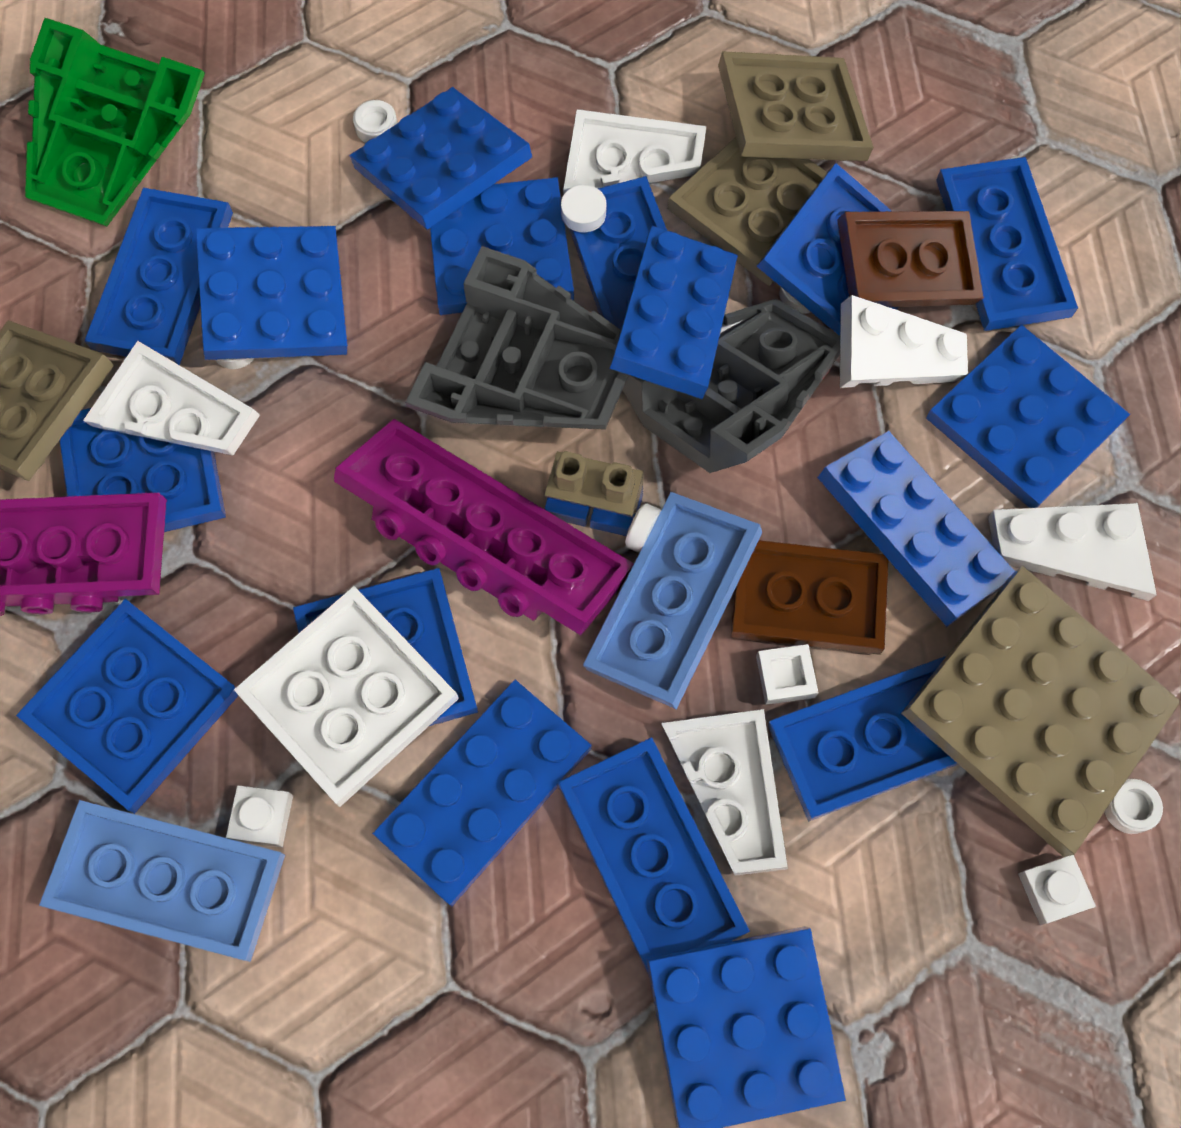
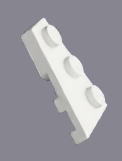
M577 110L563 192L565 194L569 189L578 185H589L598 189L647 176L649 183L693 176L701 168L707 126Z
M137 341L83 421L92 427L234 455L260 415L253 408Z
M1138 503L993 510L988 517L993 547L1010 566L1017 568L1024 566L1029 571L1053 577L1056 574L1087 581L1086 585L1103 590L1107 587L1131 592V597L1150 601L1157 595Z
M764 709L661 723L734 875L788 869Z

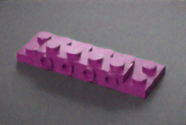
M396 419L390 421L335 468L334 482L373 506L371 520L375 522V526L381 535L390 540H396L400 537L415 547L417 555L425 563L437 565L440 562L456 572L459 582L468 590L478 591L483 589L498 599L501 609L512 617L524 615L535 621L544 612L572 631L582 635L624 584L634 563Z
M160 493L0 499V616L5 614V606H21V611L45 615L53 613L54 605L70 604V608L74 611L95 613L102 611L103 603L118 602L119 596L159 595L167 499Z

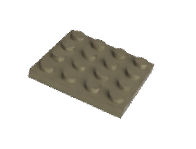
M1022 566L1012 573L901 714L1063 857L1075 855L1181 701Z

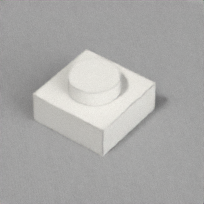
M808 644L758 651L756 659L765 705L816 698L818 688Z
M237 786L226 838L243 843L283 848L293 795L285 791Z
M1074 855L1018 873L1040 925L1096 907Z

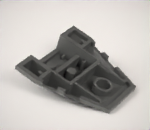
M481 246L463 283L467 304L437 366L427 362L424 363L405 402L406 406L451 423L606 430L629 376L628 374L610 369L620 329L594 310L591 313L573 301L571 294L561 286L555 288L537 274L536 268L525 260Z
M773 299L724 315L709 386L703 399L631 375L628 376L623 392L643 427L707 472H716L748 462L784 436L839 357L840 335L782 301Z

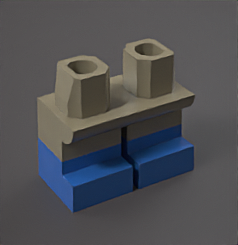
M557 451L544 495L548 497L545 510L566 523L586 527L590 509L593 507L590 528L627 536L629 527L641 506L643 498V471L633 469L625 464L616 462L611 464L584 458L581 454Z

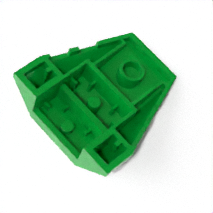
M45 17L30 58V73L34 76V100H29L28 115L33 117L32 142H27L25 197L107 227L191 115L205 72L165 57H161L158 64L101 45L84 30Z

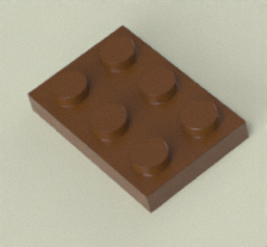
M969 211L844 212L837 219L849 297L853 295L886 307L974 305L984 298Z
M759 540L735 588L731 638L790 645L808 644L809 647L881 655L885 650L889 560L884 554Z

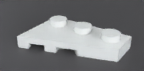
M853 295L841 303L840 388L855 387L859 383H874V386H888L898 381H910L912 384L957 382L968 375L966 333Z

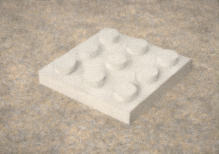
M355 586L234 689L339 807L459 699L457 693Z

